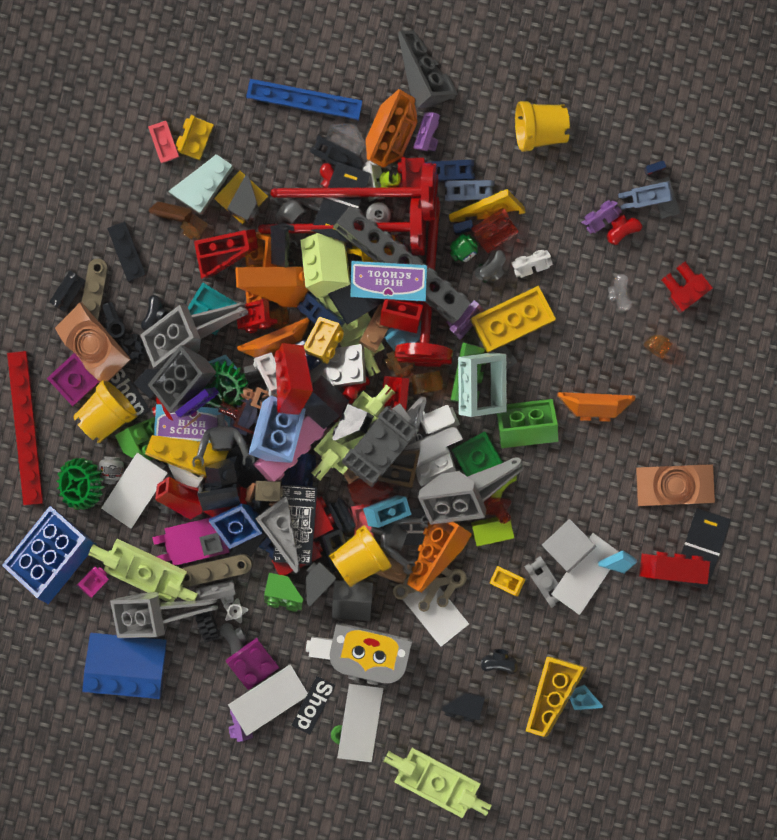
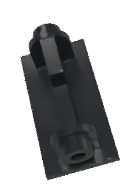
M69 270L49 303L66 312L86 280Z

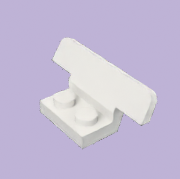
M449 426L407 445L404 449L420 448L416 475L421 487L428 484L441 473L456 471L452 455L447 446L463 439L457 427Z

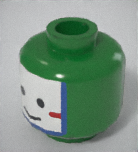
M461 234L451 242L450 248L452 251L450 255L455 261L460 260L466 263L477 254V247L479 245L470 234Z

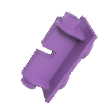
M608 200L600 206V210L587 214L584 217L585 220L581 223L588 225L586 229L590 234L596 233L606 226L602 219L605 218L610 223L618 218L622 211L618 206L614 207L618 204L617 202H610Z

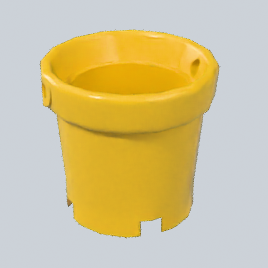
M527 101L517 103L515 130L517 143L522 152L531 151L535 147L568 142L569 134L565 135V131L570 129L568 110L564 108L565 104L543 105L531 104Z
M102 380L97 385L96 392L73 417L74 420L79 417L81 422L78 426L92 440L98 437L97 443H101L124 423L134 420L137 417V412L130 401L114 385L106 380Z
M365 525L356 531L355 536L329 555L349 587L380 570L385 571L392 567L385 553Z

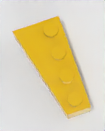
M551 656L546 658L527 724V732L543 737L549 735L587 667Z

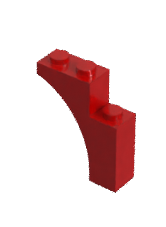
M171 477L158 483L156 487V501L190 520L202 512L215 517L236 507L231 506L203 511L197 494L199 488L188 486ZM239 487L241 504L246 505L247 489Z
M317 496L314 539L333 530L332 525L335 524L331 514L327 515L324 510L327 506L322 496L319 498ZM319 541L313 542L312 561L322 557L321 552H323ZM273 562L279 575L285 576L293 571L288 563Z

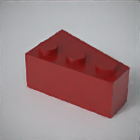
M255 229L194 241L201 279L213 277L258 249Z
M282 343L279 350L275 352L278 413L299 415L313 392L304 345Z
M657 552L656 555L642 553L639 576L708 584L710 561H704L702 556L692 555V559H687L684 554L674 553V557H670L666 552Z

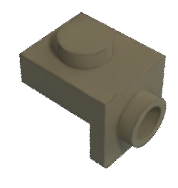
M256 481L255 501H280V498L283 496V487L280 486V482Z

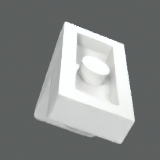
M448 405L422 415V421L428 434L438 432L449 426L457 427L460 425L453 407L449 408Z

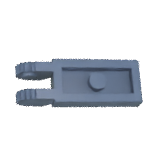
M669 181L631 189L632 191L618 194L619 198L622 199L633 196L634 201L633 203L621 205V210L673 201Z

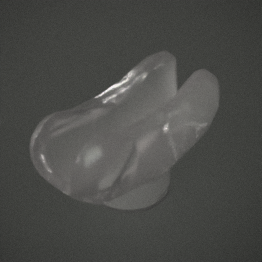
M620 274L615 277L614 286L608 287L610 302L616 301L617 307L620 310L628 311L632 307V303L627 295L629 279L625 274Z

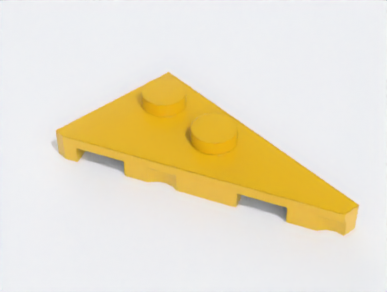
M506 189L449 214V219L451 222H463L465 217L477 216V220L496 216L502 217L507 216V212L518 210L519 214H524L525 207Z

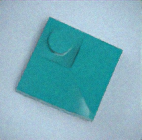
M202 283L190 302L188 309L190 314L193 315L234 305L237 302L206 283ZM220 329L216 330L212 334L217 335Z

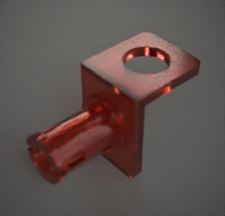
M222 401L220 406L227 408V410L219 407L218 413L233 418L232 426L254 435V431L238 425L246 403L242 402L240 407L237 408Z
M490 496L484 501L487 509L486 514L496 515L501 524H506L511 519L507 510L512 501L510 499Z

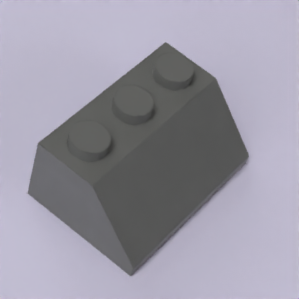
M180 345L148 386L167 411L175 413V411L201 392L216 374V371L206 358L184 345Z

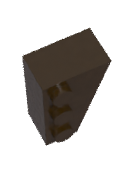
M420 448L403 450L378 481L412 488Z

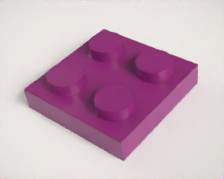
M75 353L47 378L73 407L100 383L86 370L82 361Z
M257 638L226 659V663L247 690L279 669L277 663Z

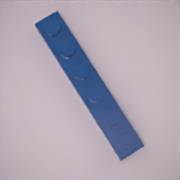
M254 79L249 81L246 96L247 99L354 120H359L363 102L362 100Z

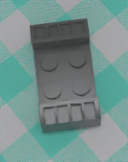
M386 406L379 414L378 420L354 449L351 448L346 454L342 463L369 486L373 487L419 430L390 406Z

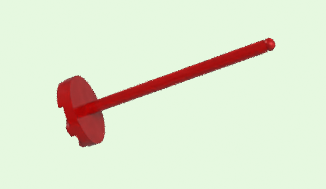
M423 163L421 187L273 188L270 194L273 198L421 197L423 220L433 221L438 217L439 197L437 195L439 177L437 174V164Z
M411 198L410 222H381L376 224L383 232H410L412 256L425 255L426 221L423 220L421 198ZM354 223L355 229L361 231V226ZM262 224L258 227V231L261 234H271L270 226L278 224ZM289 224L294 226V231L289 230V234L317 233L311 231V229H333L334 225Z
M440 206L438 217L433 221H429L426 265L427 268H432L433 270H435ZM430 284V290L433 291L434 285ZM424 301L420 343L396 345L395 358H397L398 362L415 363V366L441 367V364H452V349L441 345L429 344L432 307Z

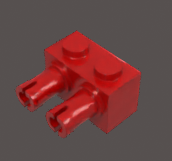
M686 261L676 268L686 280L685 286H680L671 273L661 279L671 292V296L668 299L679 313L713 289L702 273L699 275L695 274Z
M385 299L379 325L417 334L423 310L421 301Z

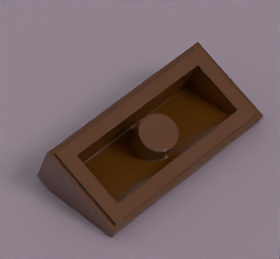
M156 202L148 212L154 216L190 223L193 210L168 203Z

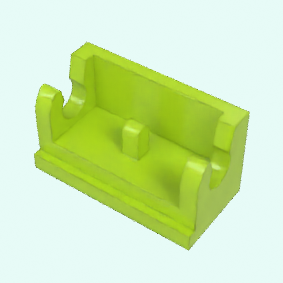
M509 514L471 522L476 546L514 538Z

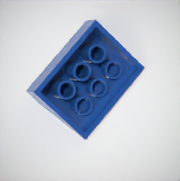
M49 506L2 566L36 598L49 604L86 559L93 544L95 546L97 544L52 506Z
M90 633L82 692L160 699L162 697L167 640L144 637L117 638V635Z

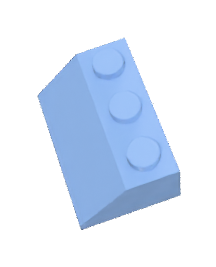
M271 395L262 402L249 455L265 461L291 463L306 409L303 408L299 415L278 413L277 397Z

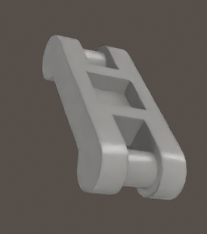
M541 556L535 559L534 563L531 565L527 564L524 567L550 607L553 608L559 600L554 596L551 597L548 592L555 589L558 582ZM541 567L543 572L537 576L534 571Z

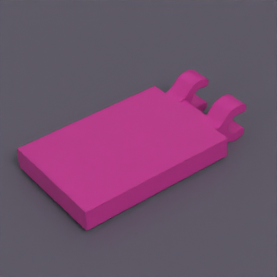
M211 518L164 528L166 534L152 537L154 545L165 542L167 554L157 557L166 562L172 560L173 565L229 553L230 551L220 537L223 551L204 556L199 537L217 533L209 523Z

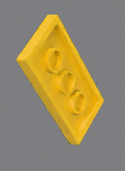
M539 286L470 319L487 353L556 320Z

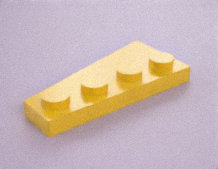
M152 435L145 455L207 478L205 467L225 460L228 451H213L211 443L208 442L203 456V466H201L202 462L200 460H195V467H193L192 461L197 456L200 441Z

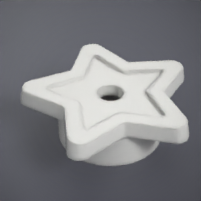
M238 598L232 604L224 605L227 611L225 620L235 619L237 622L242 623V615L248 611V608L241 606Z

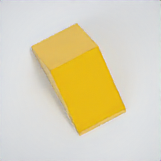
M497 566L490 584L518 597L526 579Z

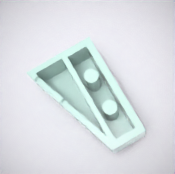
M215 155L168 192L202 215L233 170V166L218 155Z

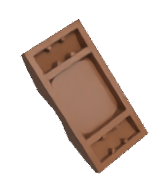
M82 302L55 327L65 346L80 358L86 370L100 382L102 380L109 382L131 360Z
M713 464L636 468L638 506L715 503Z

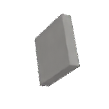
M570 519L542 544L548 553L568 573L596 548V545Z

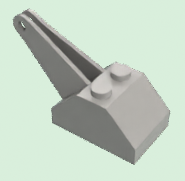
M240 302L193 315L190 314L187 306L179 305L140 335L153 368L161 369L180 345H184L198 353L202 338L248 313L245 303Z
M515 457L468 477L460 471L441 473L420 489L418 499L430 525L485 518L487 509L483 502L513 477L522 472L524 466L521 459Z
M159 592L141 593L110 600L117 638L159 637L165 634V623L218 609L217 605L163 616L162 609L203 606L216 603L217 601L216 599L160 602Z

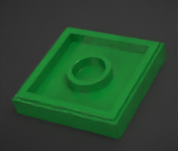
M485 431L452 449L467 477L503 463Z

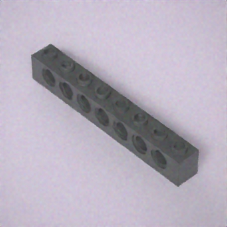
M350 205L333 226L335 230L375 262L400 264L399 260H404L406 264L424 265L419 257L412 256L404 245L396 243L388 232L380 230L376 222L371 219L368 220L363 216L362 211ZM354 223L359 224L362 230H356L354 227ZM369 236H374L377 240V243H372L369 239ZM384 248H389L392 255H387ZM427 268L426 301L424 302L451 324H454L471 303L466 295L454 290L450 282L443 281L438 277V273L435 270ZM430 284L436 287V292L430 290ZM445 296L451 299V304L445 302Z

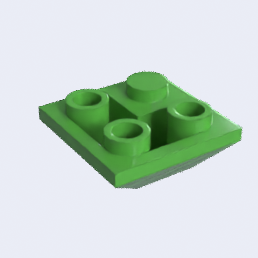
M155 417L131 426L115 435L123 453L134 458L136 453H139L149 461L155 459L145 455L150 438L154 435Z
M269 573L264 603H268L267 606L273 608L284 606L286 610L293 612L302 610L303 598L289 577Z

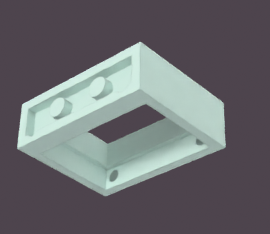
M493 352L458 357L459 415L475 417L507 412L506 354ZM491 362V406L477 408V364Z

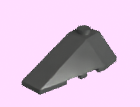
M414 30L399 31L398 36L409 90L415 98L417 108L433 107L458 95L450 77L446 73L443 75L437 67L439 63L436 59L432 60L427 54V47Z

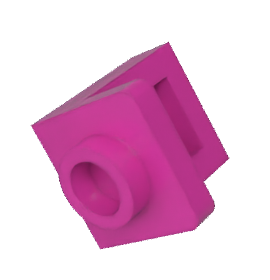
M93 567L77 586L92 598L109 579L106 577L107 573L99 567L97 569Z

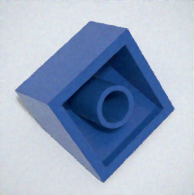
M240 504L209 519V523L229 549L262 534L263 530L255 519L259 516L258 512L245 504Z

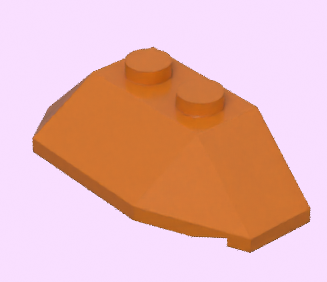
M398 89L381 104L365 140L367 160L384 168L403 157L418 123L414 104L415 98Z
M307 317L237 346L239 352L254 358L272 352L275 358V352L279 350L282 343L296 344L303 340L310 321Z
M557 393V397L575 417H580L581 421H591V417L599 418V421L611 422V418H616L636 397L635 395Z

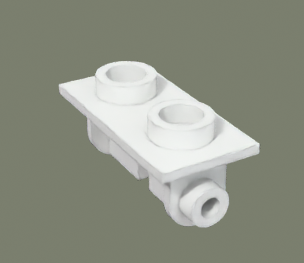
M371 161L362 164L361 170L371 173L366 188L381 187L380 182L376 180L382 174L381 167ZM368 197V200L371 202L375 199H385V197Z
M538 250L531 256H521L516 258L514 262H511L515 269L516 277L520 276V278L533 274V266L539 272L553 265L550 258L551 255L547 250Z

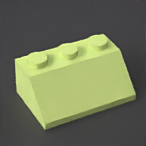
M320 233L300 240L305 286L312 294L318 298L351 284L346 242Z

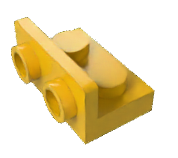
M194 115L186 118L183 129H185L184 134L179 136L176 143L178 152L200 161L214 124L198 119Z
M319 317L304 345L305 353L321 358L323 363L328 364L330 359L334 357L335 349L344 336V331L340 324Z

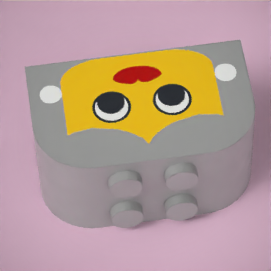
M337 622L330 649V661L338 672L348 675V679L359 681L360 678L367 679V683L378 685L379 682L393 683L399 680L406 670L412 639Z

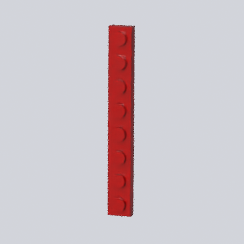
M27 351L7 353L23 505L41 504L44 502Z

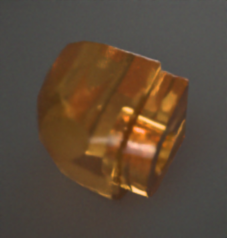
M287 307L269 311L270 318L277 319L278 322L271 325V328L281 329L289 323Z
M653 335L643 345L648 351L663 359L670 350L672 343L669 342L670 339L666 336Z

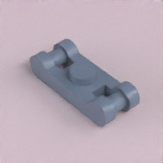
M445 181V188H447L445 201H479L495 195L492 188L494 187V181ZM460 187V194H454V188ZM479 187H485V194H479Z

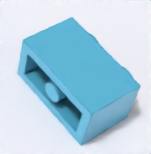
M395 495L363 508L367 524L370 527L379 528L411 515L406 496Z

